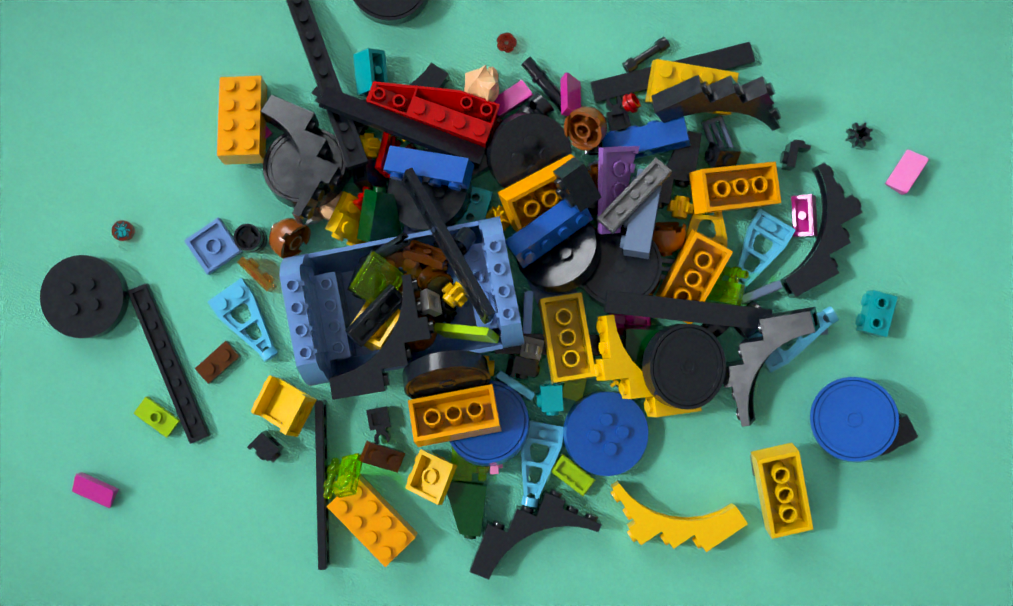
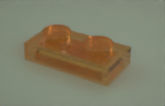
M242 257L237 262L267 292H272L277 287L273 283L275 279L268 272L263 273L258 268L260 264L252 257Z

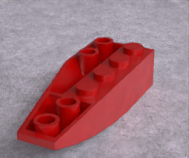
M373 81L366 99L368 103L485 148L488 146L500 108L498 103L487 101L484 98L461 90Z

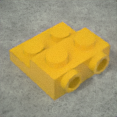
M343 191L325 229L333 232L331 237L343 241L344 238L347 239L346 244L349 246L367 243L357 239L361 211L353 204V201L355 199L358 200V198Z
M420 449L415 457V464L408 476L405 488L437 505H442L457 465L445 460L444 457L434 452Z

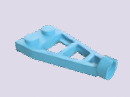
M758 209L747 228L734 277L728 288L743 295L747 286L786 248L795 229L762 209ZM757 235H762L773 243L772 248L766 254L761 255L754 251L753 244ZM748 255L760 260L759 265L753 272L744 269Z
M240 278L208 301L217 317L258 352L264 362L269 361L278 354L257 299L243 278ZM242 304H246L251 313L250 320L244 324L236 321L231 314L233 310ZM254 323H257L262 332V336L257 340H253L246 333V329Z
M831 306L821 312H817L820 328L815 333H811L805 338L802 336L797 337L796 343L788 350H782L781 347H778L765 361L770 372L790 363L830 325L839 321ZM824 315H825L826 319L828 320L827 322L824 321V319H823V316H824ZM757 331L750 338L761 337L763 334Z
M530 421L528 438L521 449L524 493L522 505L538 507L539 496L562 446L563 426ZM533 443L549 447L548 455L543 462H535L531 459L530 446ZM530 466L543 469L538 483L530 482L528 479ZM530 493H532V494L535 495V497H533V496H527V495L530 494Z

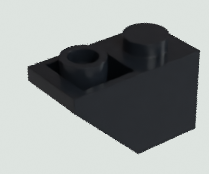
M368 159L367 165L352 169L354 184L362 193L364 192L362 190L364 186L369 187L371 190H373L374 186L384 187L386 192H388L386 178L375 168L377 159Z

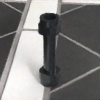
M662 37L655 41V45L640 55L627 59L622 63L624 70L627 73L635 71L642 62L658 52L666 51L670 47L668 40Z

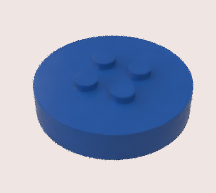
M845 377L827 384L817 394L810 411V425L815 440L829 455L846 462H865L880 456L893 443L898 432L899 414L893 398L882 386L866 378Z
M490 380L488 385L492 384L495 391L502 431L449 441L460 457L479 466H496L509 461L521 451L529 434V415L523 399L513 388L498 381Z
M597 391L583 396L571 407L564 422L563 439L568 454L580 467L596 475L614 476L626 472L641 459L648 442V425L644 413L633 400L622 399V395L616 392Z

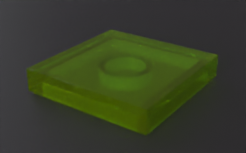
M371 251L349 289L371 304L389 284L398 290L402 284V275L404 274L376 252Z

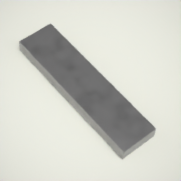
M655 158L600 214L597 221L614 234L672 174V170Z

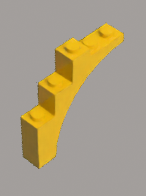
M614 315L598 316L596 328L600 335L599 352L602 355V359L594 360L597 381L620 379L619 392L622 395V399L645 397L644 409L647 417H663L702 411L701 407L688 410L669 407L655 399L645 384L642 370L632 361L623 347L617 332Z
M618 481L610 485L613 489L610 492L617 503L621 501L625 506L622 511L628 520L633 518L627 524L630 529L627 533L633 542L638 541L640 545H643L662 532L659 536L666 546L670 544L674 549L691 538L698 549L702 547L708 552L748 524L738 508L732 503L718 511L702 516H669L640 504L624 490Z

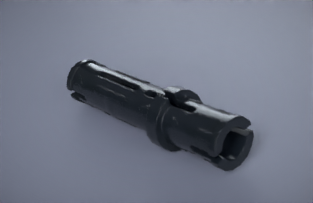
M530 56L521 66L531 76L532 82L534 84L537 83L561 112V92L546 75L547 72L542 70Z
M401 233L381 247L373 248L369 254L360 258L359 264L366 262L365 265L369 267L382 264L386 258L410 245V239L403 242L409 236Z

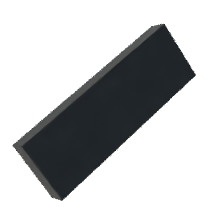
M389 284L345 332L358 346L362 347L402 305L403 296L393 285Z

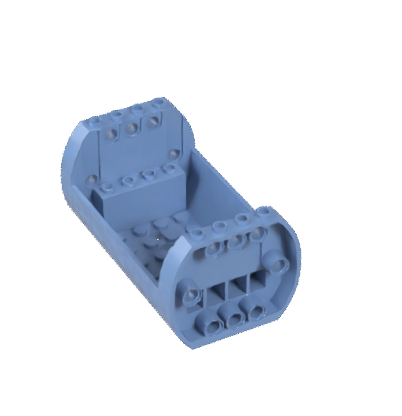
M500 216L447 227L451 235L457 233L462 227L470 228L476 234V241L463 257L496 312L492 321L484 324L468 298L462 307L456 305L455 311L457 315L450 324L490 328L500 336L498 343L444 338L437 333L436 339L430 348L421 352H412V359L409 360L410 363L423 356L443 351L464 350L483 353L524 345L522 325ZM430 230L408 234L409 237L403 240V242L408 239L411 241L416 240L434 246L433 243L435 242V238ZM396 237L287 257L282 260L279 277L296 367L308 386L329 383L330 377L341 375L360 367L379 351H371L364 345L362 347L358 346L345 332L368 299L354 297L352 295L353 292L348 291L347 288L355 267L360 265V258L369 254L373 248L381 247ZM448 263L447 272L452 277L453 284L456 281L460 283L454 271L452 270L450 264ZM376 264L372 268L379 271L380 264ZM399 267L398 271L394 272V274L402 277L403 274H406V271ZM380 277L373 296H370L373 299H376L386 289L381 283ZM407 365L385 368L384 371L405 368Z

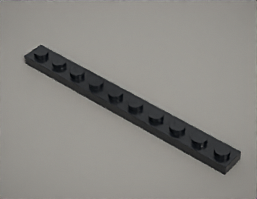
M286 0L321 98L326 87L342 92L309 1ZM326 110L347 169L351 170L367 165L368 159L353 120Z

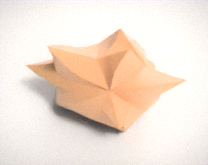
M486 65L479 69L465 73L464 92L494 102L499 94L497 70L493 66H489L487 69Z

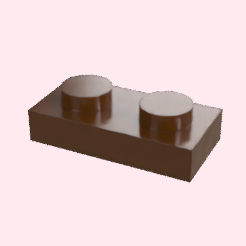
M412 240L410 245L403 249V257L414 262L429 265L434 269L442 270L448 264L442 250L434 246Z
M225 341L194 369L210 384L239 359L241 355L228 341Z
M367 440L359 460L362 463L398 473L405 453Z

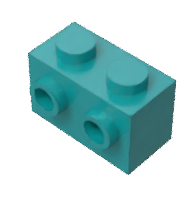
M367 48L353 54L358 96H368L373 81L388 83L385 50Z
M472 186L469 207L457 225L486 219L493 192Z
M876 290L866 291L861 299V313L856 318V331L878 337H887L898 297Z
M561 383L539 384L540 393H536L537 407H541V411L545 412L547 416L559 415V411H563Z

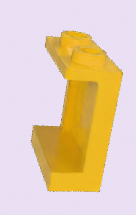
M269 375L253 404L251 413L259 415L281 428L280 432L283 434L298 437L317 399L282 378Z

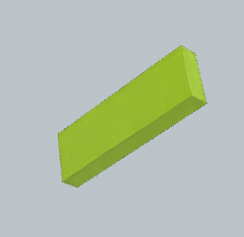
M438 322L434 326L435 331L444 338L498 343L500 337L493 330L486 327Z

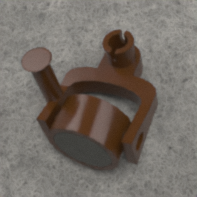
M420 263L422 272L417 280L421 290L415 292L416 298H420V291L427 288L439 294L442 300L441 297L445 294L441 291L443 287L449 282L453 285V279L447 272L448 266L446 265L440 270Z

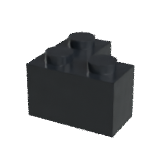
M576 157L571 158L553 171L557 178L554 181L557 187L555 192L562 201H566L570 208L574 207L579 212H582L602 198L584 163Z

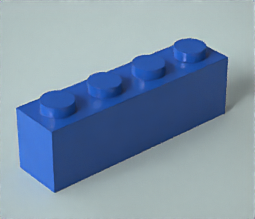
M684 116L665 123L654 120L648 122L645 126H630L627 130L621 132L610 131L602 141L603 147L640 146L639 152L635 154L634 159L691 146Z
M390 146L383 170L390 175V178L401 181L405 170L413 168L420 182H428L429 185L434 187L446 185L450 189L460 191L461 188L469 189L475 165L469 158Z
M563 200L505 240V243L516 260L525 268L585 226L593 218L588 208L579 212L574 207L570 208L566 201Z

